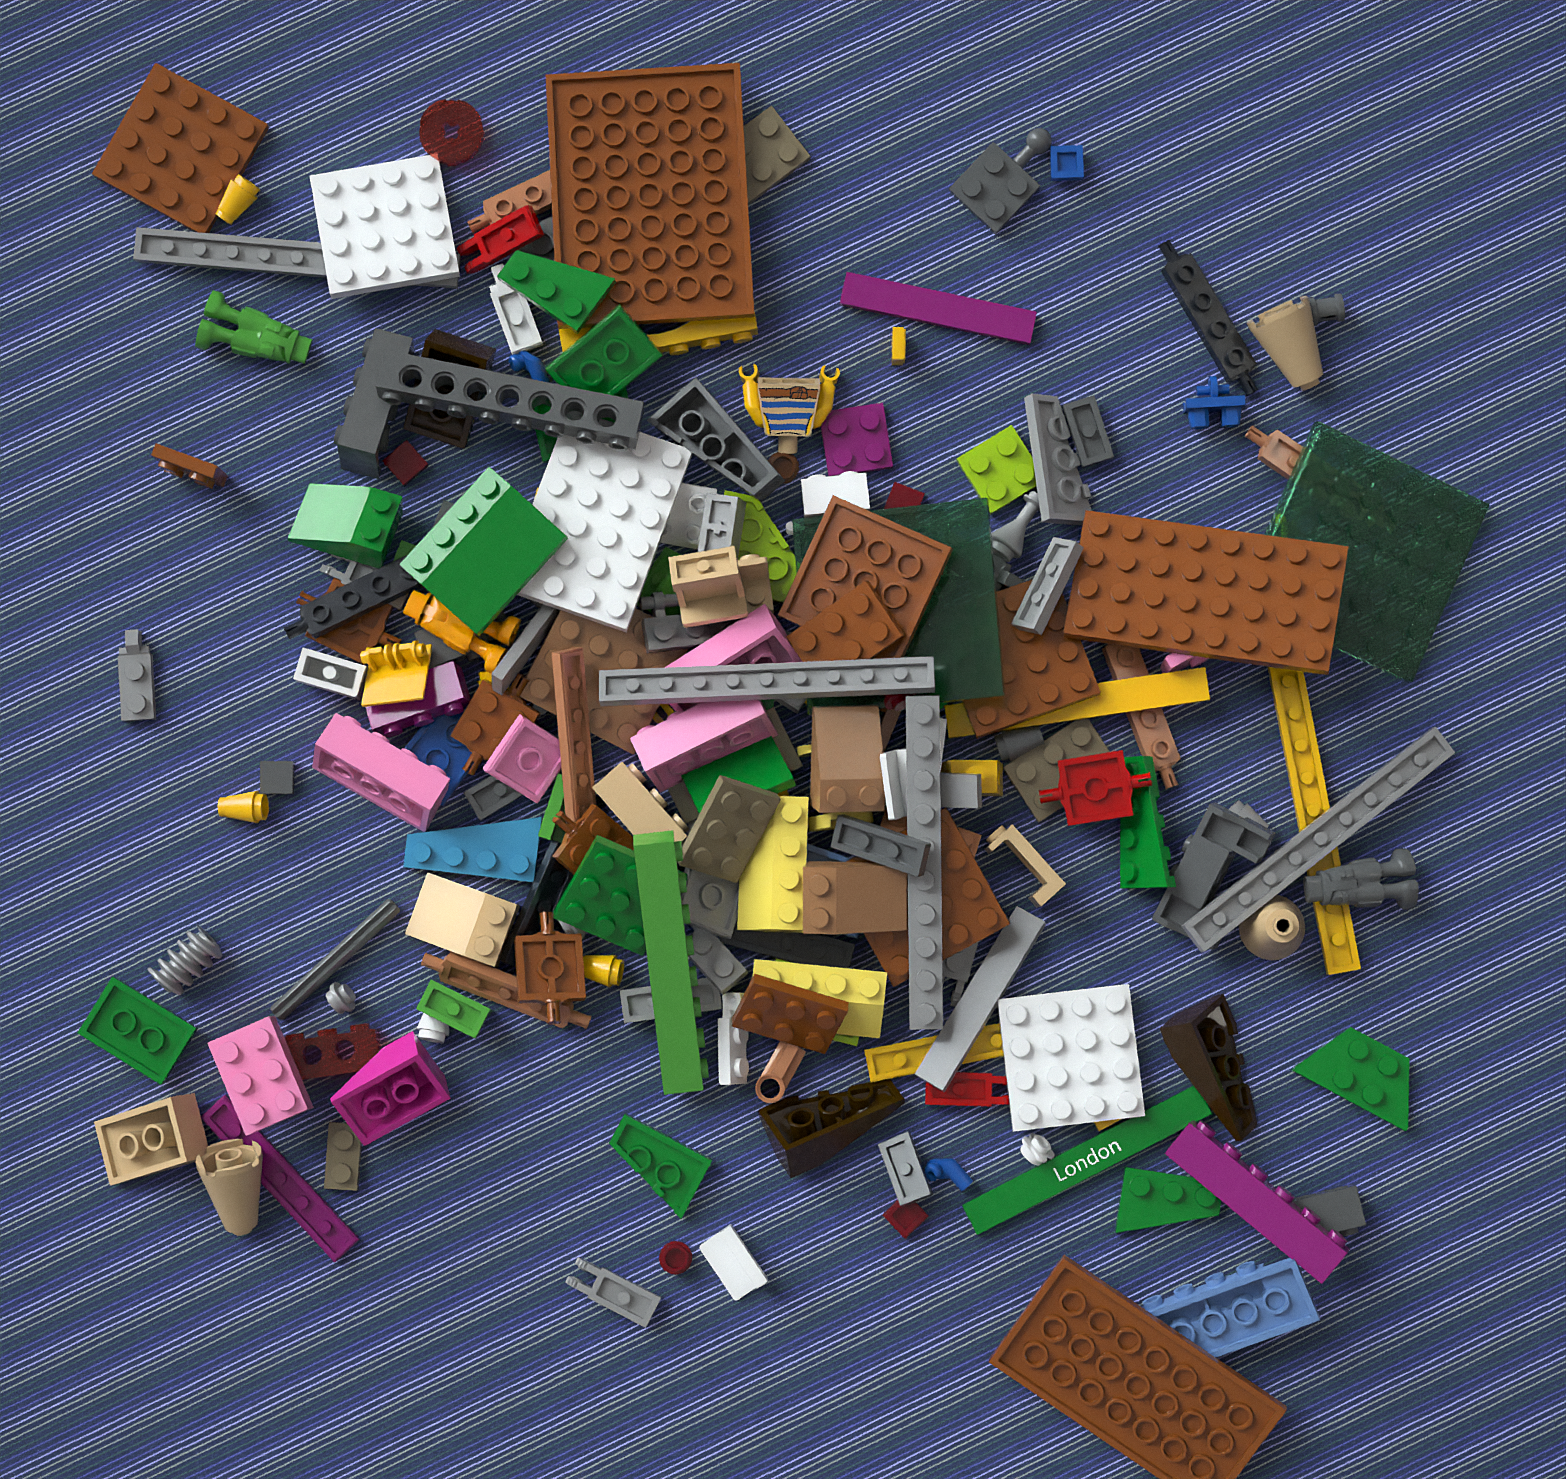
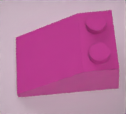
M413 1031L383 1047L330 1098L331 1103L364 1146L451 1099L445 1075Z

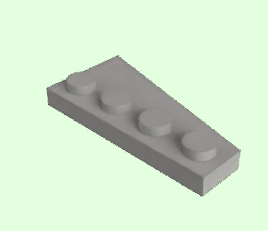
M1030 394L1024 398L1041 520L1044 523L1083 526L1085 510L1092 511L1088 501L1091 493L1088 484H1082L1077 469L1081 465L1078 455L1069 446L1067 439L1071 435L1057 396Z

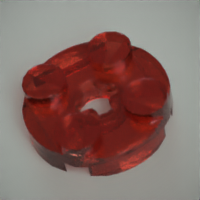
M439 100L425 110L420 120V142L425 152L438 160L439 163H444L451 167L457 166L473 158L482 146L485 137L482 120L475 108L465 101ZM449 125L452 128L456 125L460 128L457 131L459 136L455 139L452 137L446 139L444 137L446 135L445 126Z

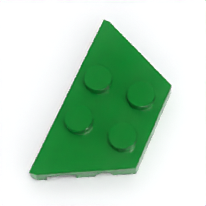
M1348 1027L1305 1060L1293 1066L1291 1071L1393 1126L1407 1131L1409 1116L1408 1057L1354 1028Z

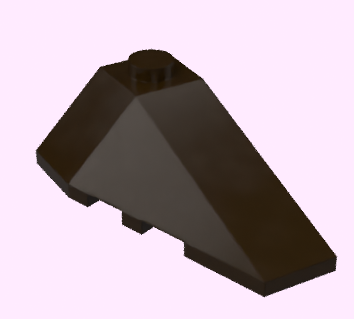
M1218 994L1176 1013L1159 1029L1173 1060L1237 1142L1242 1141L1258 1124L1250 1087L1243 1083L1240 1065L1245 1064L1243 1054H1237L1233 1035L1238 1034L1237 1025L1224 994Z
M885 1079L851 1085L848 1091L829 1094V1090L818 1091L817 1097L799 1100L798 1095L786 1097L759 1109L758 1115L777 1159L789 1177L793 1178L822 1165L905 1104V1099L892 1081Z

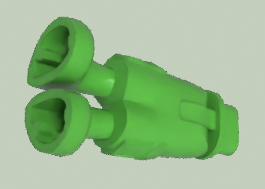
M215 290L211 292L204 309V316L215 320L231 322L238 325V329L234 331L202 319L197 332L196 348L207 350L212 343L223 342L231 344L232 353L250 358L258 356L276 361H286V363H290L291 360L303 364L306 363L313 339L300 336L299 330H294L288 325L271 319L266 313L246 306L242 311L236 310L225 302V296L222 292Z

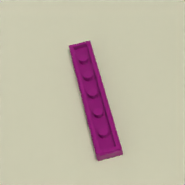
M846 272L840 299L841 306L1026 345L1031 343L1037 314L1036 311Z
M227 1094L201 1116V1119L222 1141L243 1139L244 1145L252 1146V1141L261 1146L263 1153L261 1184L334 1263L360 1240L261 1131L245 1135L232 1101Z

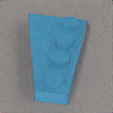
M542 817L407 834L403 867L533 882L536 875L540 842L538 833L542 824Z

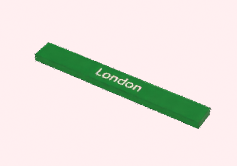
M1191 1086L1146 1109L1145 1116L1129 1118L1047 1160L1045 1163L962 1204V1207L978 1235L1184 1129L1192 1120L1197 1122L1212 1113L1200 1093L1194 1086Z

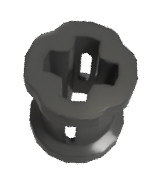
M1341 293L1334 294V297L1317 300L1313 297H1308L1314 326H1317L1318 322L1345 321V308Z

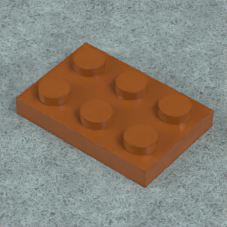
M865 580L786 636L802 662L872 659L904 637L905 634L869 580Z
M754 974L732 1017V1027L825 1054L848 1013L849 1002Z

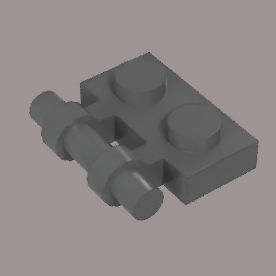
M653 592L650 596L639 598L640 610L652 609L653 618H644L641 622L647 654L694 649L712 638L709 624L684 628L681 615L666 616L665 608L679 606L676 593L663 595V592Z

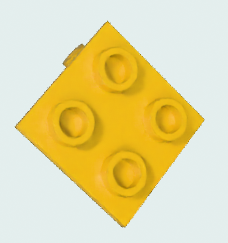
M413 641L406 644L395 643L393 647L391 644H386L384 650L382 647H367L366 651H362L361 661L363 664H368L362 707L423 700L432 645Z

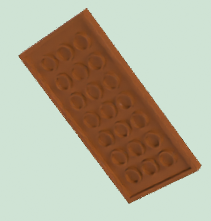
M1085 510L1079 543L1084 548L1075 565L1063 632L1064 637L1329 675L1349 546Z
M1065 1254L989 1359L990 1364L1159 1479H1236L1287 1410L1285 1404Z

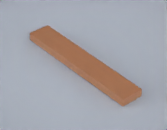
M572 647L552 652L565 815L573 822L581 818L591 804L596 805L595 790L592 788L594 786L583 647Z

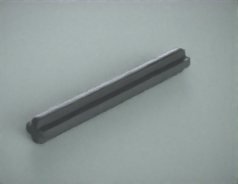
M391 899L385 900L270 1008L272 1013L278 1019L284 1020L400 912L399 907Z

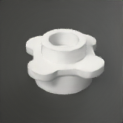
M1031 1133L1029 1138L1025 1136L1022 1139L1021 1152L1030 1163L1039 1166L1045 1163L1047 1158L1052 1159L1054 1157L1051 1145L1044 1137Z

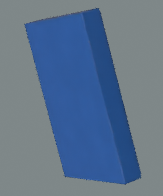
M464 711L453 716H445L443 714L433 718L434 721L432 723L421 726L404 748L413 752L422 763L441 768L447 777L450 778L448 790L441 802L442 806L446 804L469 774V771L465 772L462 768L472 752L469 751L466 745L450 736Z

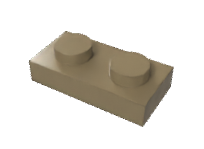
M329 1122L324 1189L353 1191L359 1189L362 1143L347 1123Z

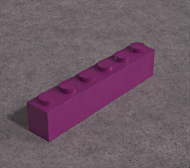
M1192 1120L1164 1154L1291 1259L1295 1258L1299 1266L1322 1284L1349 1252L1350 1249L1345 1245L1348 1241L1336 1230L1331 1229L1327 1231L1319 1224L1321 1218L1311 1209L1305 1207L1302 1210L1292 1201L1295 1197L1281 1185L1275 1188L1266 1180L1268 1174L1254 1163L1249 1166L1241 1160L1242 1153L1229 1142L1223 1145L1214 1137L1216 1134L1215 1130L1203 1121L1197 1123Z

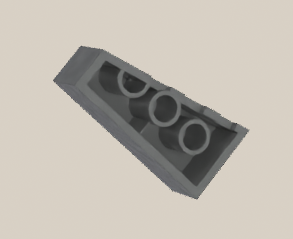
M377 328L374 330L372 339L367 338L362 352V357H365L363 367H357L355 371L353 386H356L353 397L348 396L345 401L343 414L346 415L343 426H337L334 444H337L342 470L379 479L382 469L379 466V452L387 451L390 433L388 420L395 421L399 406L384 402L377 394L376 383L384 350L414 355V343L411 337Z
M694 378L647 419L655 429L678 445L688 449L695 457L760 502L785 482L783 477L697 378Z

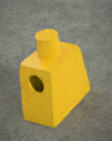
M949 760L942 762L940 773L981 774L982 796H1003V763L1000 761Z

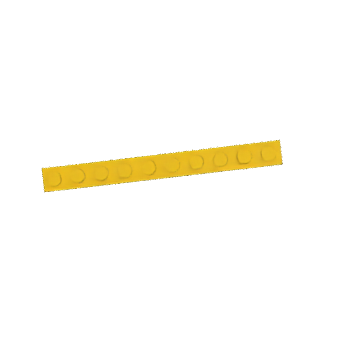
M1267 667L1300 832L1330 808L1304 672ZM1338 847L1308 869L1307 876H1314L1320 870L1324 871L1341 866ZM1313 902L1326 974L1332 975L1361 969L1349 905H1321L1319 902Z

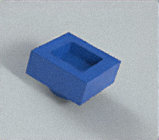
M1083 145L1050 146L1051 181L1083 180Z

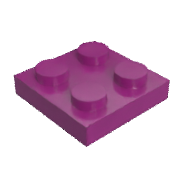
M883 403L831 410L820 426L828 477L839 476L848 471L865 473L893 468Z

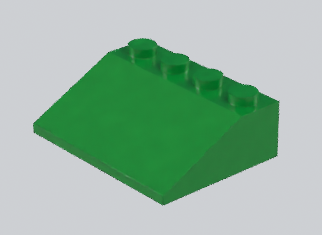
M488 467L399 565L474 633L480 636L565 543L568 537L492 468Z

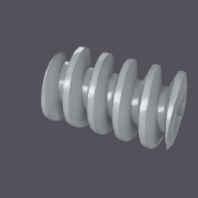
M196 924L200 932L198 935L190 931L186 933L190 940L189 944L180 940L177 941L180 949L179 953L171 949L167 950L170 957L169 962L161 958L157 960L161 968L160 971L151 967L147 969L152 977L170 993L183 994L184 989L181 983L191 986L193 984L191 974L201 977L203 971L200 964L207 968L212 967L213 962L210 955L217 959L222 957L219 945L198 924Z

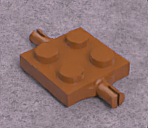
M333 578L327 592L324 595L344 586L345 584H342L340 580ZM304 591L299 594L300 597L310 602L317 599ZM297 598L296 604L302 606L309 603L300 598ZM386 604L316 639L308 631L305 634L307 638L362 665L365 664L361 661V652L366 651L367 647L375 648L379 643L384 646L391 644L393 647L394 644L388 642V640L400 644L402 642V639L385 632L386 622L394 608L390 604Z
M517 673L509 689H506L503 695L493 691L492 683L487 679H483L450 735L466 745L469 751L472 752L462 768L465 772L469 771V774L475 775L482 760H489L519 714L536 723L541 712L527 705L524 699L520 697L530 681L524 675Z
M591 804L583 816L574 822L562 811H559L556 814L557 817L552 819L553 823L566 832L562 844L552 857L573 875L576 873L596 835L634 850L633 837L597 805Z
M542 912L539 914L541 932L534 935L515 936L514 939L518 1004L539 1003L546 1005L547 1024L552 1025L554 1022L555 1025L561 1023L559 1004L585 1001L586 999L582 934H563L554 931V913L548 912L546 916V912Z

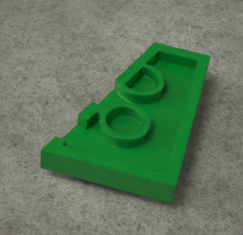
M518 250L514 252L497 275L499 281L577 334L616 283L615 278Z
M627 1113L624 1114L609 1142L616 1152L636 1173L638 1172L655 1193L660 1198L662 1197L675 1214L682 1219L713 1159Z
M1124 1167L1115 1233L1219 1216L1221 1200L1193 1177Z

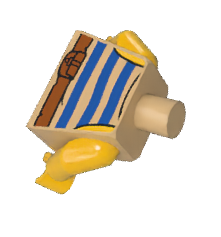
M753 364L754 373L751 376H745L743 367L740 366L738 372L741 381L744 383L742 386L744 406L755 425L764 428L765 435L778 436L779 453H797L798 436H811L812 429L820 427L833 408L836 389L834 385L837 383L840 375L839 368H836L835 376L832 378L824 374L825 365L821 368L819 378L759 377V371L755 364Z

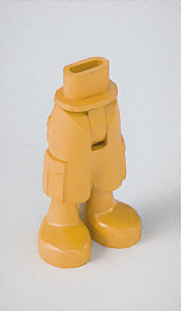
M413 590L403 614L414 618L416 625H420L426 631L442 639L443 643L462 654L472 650L480 655L485 661V670L492 674L508 652V649L476 637V633L430 592L425 595ZM509 616L503 622L493 621L483 633L511 647L518 633L521 619Z

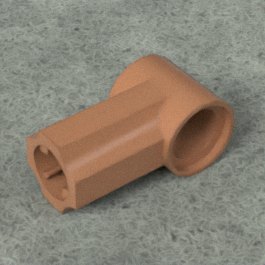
M779 1041L756 1083L755 1090L758 1098L766 1103L779 1101L784 1095L806 1051L796 1045ZM766 1079H774L780 1086V1091L774 1098H766L761 1093V1084Z

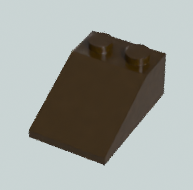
M434 329L425 340L421 357L491 371L496 348ZM415 379L413 388L420 385L421 381L419 379ZM443 385L438 388L437 392L449 394L454 388L450 385ZM476 391L469 398L474 401H480L484 393ZM409 404L403 429L465 449L476 417L466 415L465 418H457L447 414V411L434 409L431 412L422 411L413 404Z

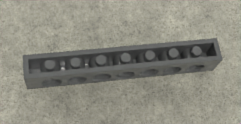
M384 350L376 383L378 397L392 405H401L403 402L413 404L422 411L431 412L434 409L447 411V414L457 418H465L466 415L478 417L480 421L487 424L496 425L498 422L511 424L513 428L521 431H530L531 428L542 430L546 435L561 438L563 435L572 436L585 444L601 442L620 451H626L628 448L636 449L644 415L643 401L390 350ZM412 378L421 381L420 385L415 388H409L405 386V383ZM443 385H450L454 388L449 394L437 392L438 388ZM476 391L486 394L485 398L480 401L471 400L469 396ZM507 398H514L518 401L517 405L510 408L503 406L501 403ZM541 404L551 408L545 414H538L534 411V408ZM571 411H578L583 414L576 421L569 420L566 417ZM605 417L612 418L615 421L610 427H603L598 422Z

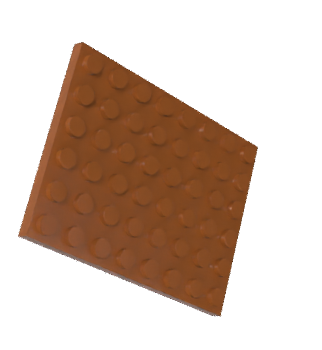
M740 63L546 74L554 261L612 277L616 280L612 289L583 328L595 326L619 304L637 324L755 317ZM557 320L558 329H569Z

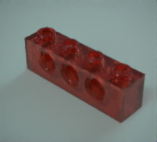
M369 1023L351 1025L350 1032L342 1034L337 1033V1028L318 1030V1037L305 1039L304 1033L284 1035L302 1080L358 1072L382 1049L379 1028L370 1029ZM344 1040H348L354 1045L355 1051L350 1059L342 1058L338 1052V1047ZM311 1045L319 1047L322 1053L321 1060L317 1064H312L306 1059V1050Z

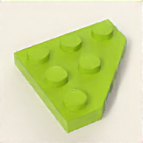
M725 490L724 495L736 496L746 502L738 560L742 556L749 554L767 557L772 600L784 603L801 564L760 501L751 495Z

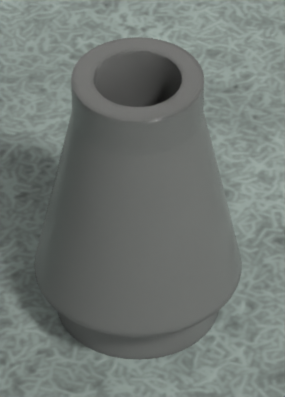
M1039 725L1030 728L1001 730L1002 734L994 736L1002 761L1007 759L1013 761L1032 749L1045 744Z

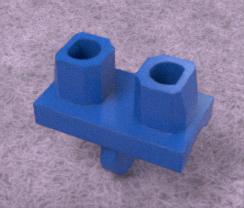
M1209 376L1208 386H1196L1197 396L1208 395V397L1186 398L1185 403L1182 404L1183 414L1188 413L1191 430L1209 428V412H1220L1221 428H1236L1240 425L1241 410L1245 406V395L1218 397L1220 394L1230 393L1229 384L1218 385L1217 377Z

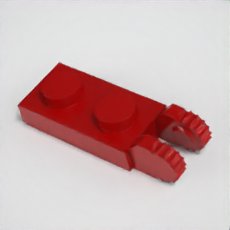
M525 205L473 234L474 237L459 245L457 251L460 256H464L480 249L482 255L464 265L466 273L474 274L544 236V233L533 207Z
M956 1072L945 1092L925 1082V1104L992 1107V1104L1010 1105L1008 1095L992 1096V1083L1007 1085L1006 1076H992V1073Z

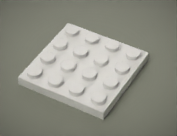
M438 154L310 175L331 299L460 277Z
M1129 984L998 1000L997 1006L1013 1131L1145 1116Z

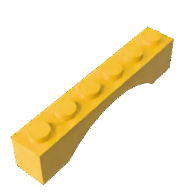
M756 317L690 321L677 329L647 336L662 353L669 351L670 355H680L689 352V347L701 345L702 349H712L719 347L721 341L733 339L734 343L748 342L753 339V335H758ZM592 327L582 328L578 334L571 329H558L562 351L564 352Z

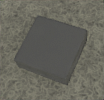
M260 761V794H294L295 762Z

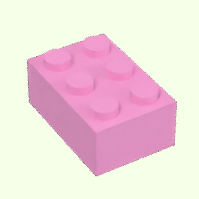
M268 1016L207 1043L246 1136L314 1108L275 1016Z

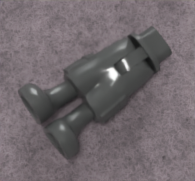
M1398 848L1392 852L1391 859L1388 862L1379 863L1373 857L1356 859L1347 865L1329 868L1324 871L1320 870L1314 876H1305L1303 878L1305 900L1307 903L1319 902L1321 905H1354L1355 907L1364 908L1378 907L1385 898L1395 899L1398 906L1404 910L1413 909L1418 901L1419 888L1416 880H1404L1390 884H1381L1379 882L1380 878L1413 876L1416 872V866L1412 854L1406 848Z

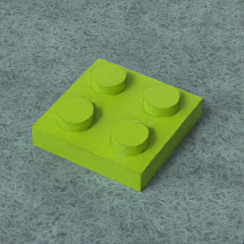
M1012 425L956 458L958 465L990 515L1037 487L1033 458Z

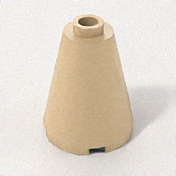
M1307 296L1299 297L1302 303L1298 305L1293 304L1292 300L1259 314L1260 322L1256 324L1252 319L1247 322L1250 331L1292 387L1300 386L1302 391L1320 383L1318 378L1323 375L1310 301Z
M1276 895L1239 924L1240 938L1247 950L1262 959H1283L1294 953L1302 943L1305 934V921L1300 909L1294 902L1286 897ZM1278 921L1281 924V931L1277 929Z
M243 1139L224 1140L206 1147V1154L200 1157V1154L196 1156L197 1171L225 1230L237 1236L250 1233L258 1224L263 1153L261 1146L252 1141V1146L244 1145Z

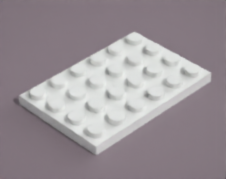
M571 411L566 415L569 420L573 421L579 420L583 416L578 411ZM603 419L598 422L603 427H610L614 424ZM642 432L639 433L636 449L628 448L626 451L613 449L608 444L601 442L585 444L579 442L576 437L567 435L557 438L532 505L560 529L568 539L517 595L627 633L693 453L683 446Z

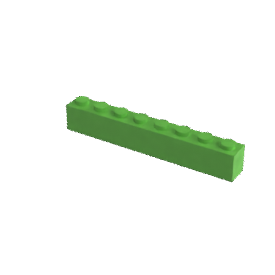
M673 830L633 835V846L664 1095L703 1091V1078H709L707 1058L700 1059L699 1048L705 1047L704 1029L697 1028L696 1017H702L700 997L693 998L692 987L698 986L696 966L690 967L688 956L694 955L693 936H686L685 924H691L689 904H682L681 893H687L685 872L678 873L677 865L678 861H683L681 841L674 840Z

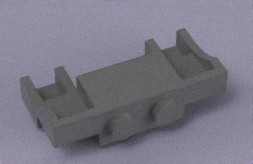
M1216 802L1209 804L1195 834H1190L1182 847V852L1185 854L1180 864L1176 863L1169 872V876L1175 877L1176 887L1167 888L1152 920L1189 937L1181 926L1212 902L1236 853L1256 864L1262 862L1276 832L1248 817L1243 818ZM1222 938L1209 949L1214 950L1218 948Z

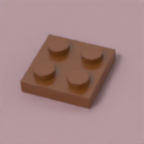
M155 443L151 456L159 462L158 467L164 469V472L182 478L184 473L188 474V478L194 480V483L209 489H213L214 484L224 487L228 475L217 465Z

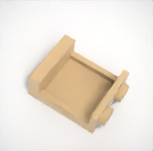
M735 546L668 557L672 587L678 598L684 628L746 618L748 616L745 590Z
M1013 824L1007 829L1001 825L986 839L990 844L985 848L988 854L1001 843H1005L1042 884L1028 898L1036 908L1045 904L1066 885Z

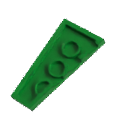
M1153 756L1124 757L1126 768L1131 776L1150 772V779H1143L1138 782L1152 780V786L1134 788L1131 797L1134 816L1120 818V888L1176 887L1175 877L1169 876L1167 864L1171 860L1169 847L1164 846L1161 829L1165 828L1164 817L1158 812L1156 804L1160 795Z

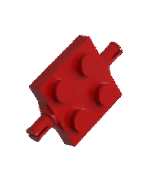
M1123 750L1058 760L1060 775L1058 788L1039 790V796L1052 794V796L1040 798L1041 804L1054 801L1062 803L1065 808L1068 826L1134 816L1131 801L1133 789L1152 786V780L1138 782L1139 780L1150 779L1151 774L1148 772L1131 776L1126 768Z

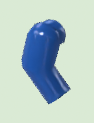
M526 350L510 355L508 362L513 371L523 369L530 373L531 379L550 383L540 358Z
M934 1158L928 1161L924 1168L928 1180L951 1179L961 1192L973 1182L965 1170L952 1158Z

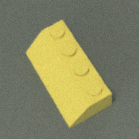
M779 796L781 800L739 878L737 930L803 933V866L806 864L809 797Z
M754 959L753 975L758 974L849 1002L848 1013L836 1034L880 1038L887 972Z

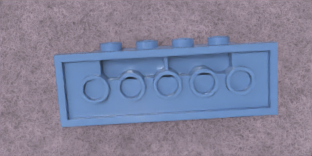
M1287 1258L1264 1266V1263L1256 1265L1254 1261L1245 1262L1236 1268L1237 1273L1226 1277L1222 1272L1215 1273L1205 1279L1206 1284L1193 1288L1192 1284H1185L1176 1288L1173 1291L1175 1294L1173 1296L1162 1299L1161 1295H1154L1142 1302V1308L1214 1357L1225 1355L1320 1321V1315L1295 1258Z

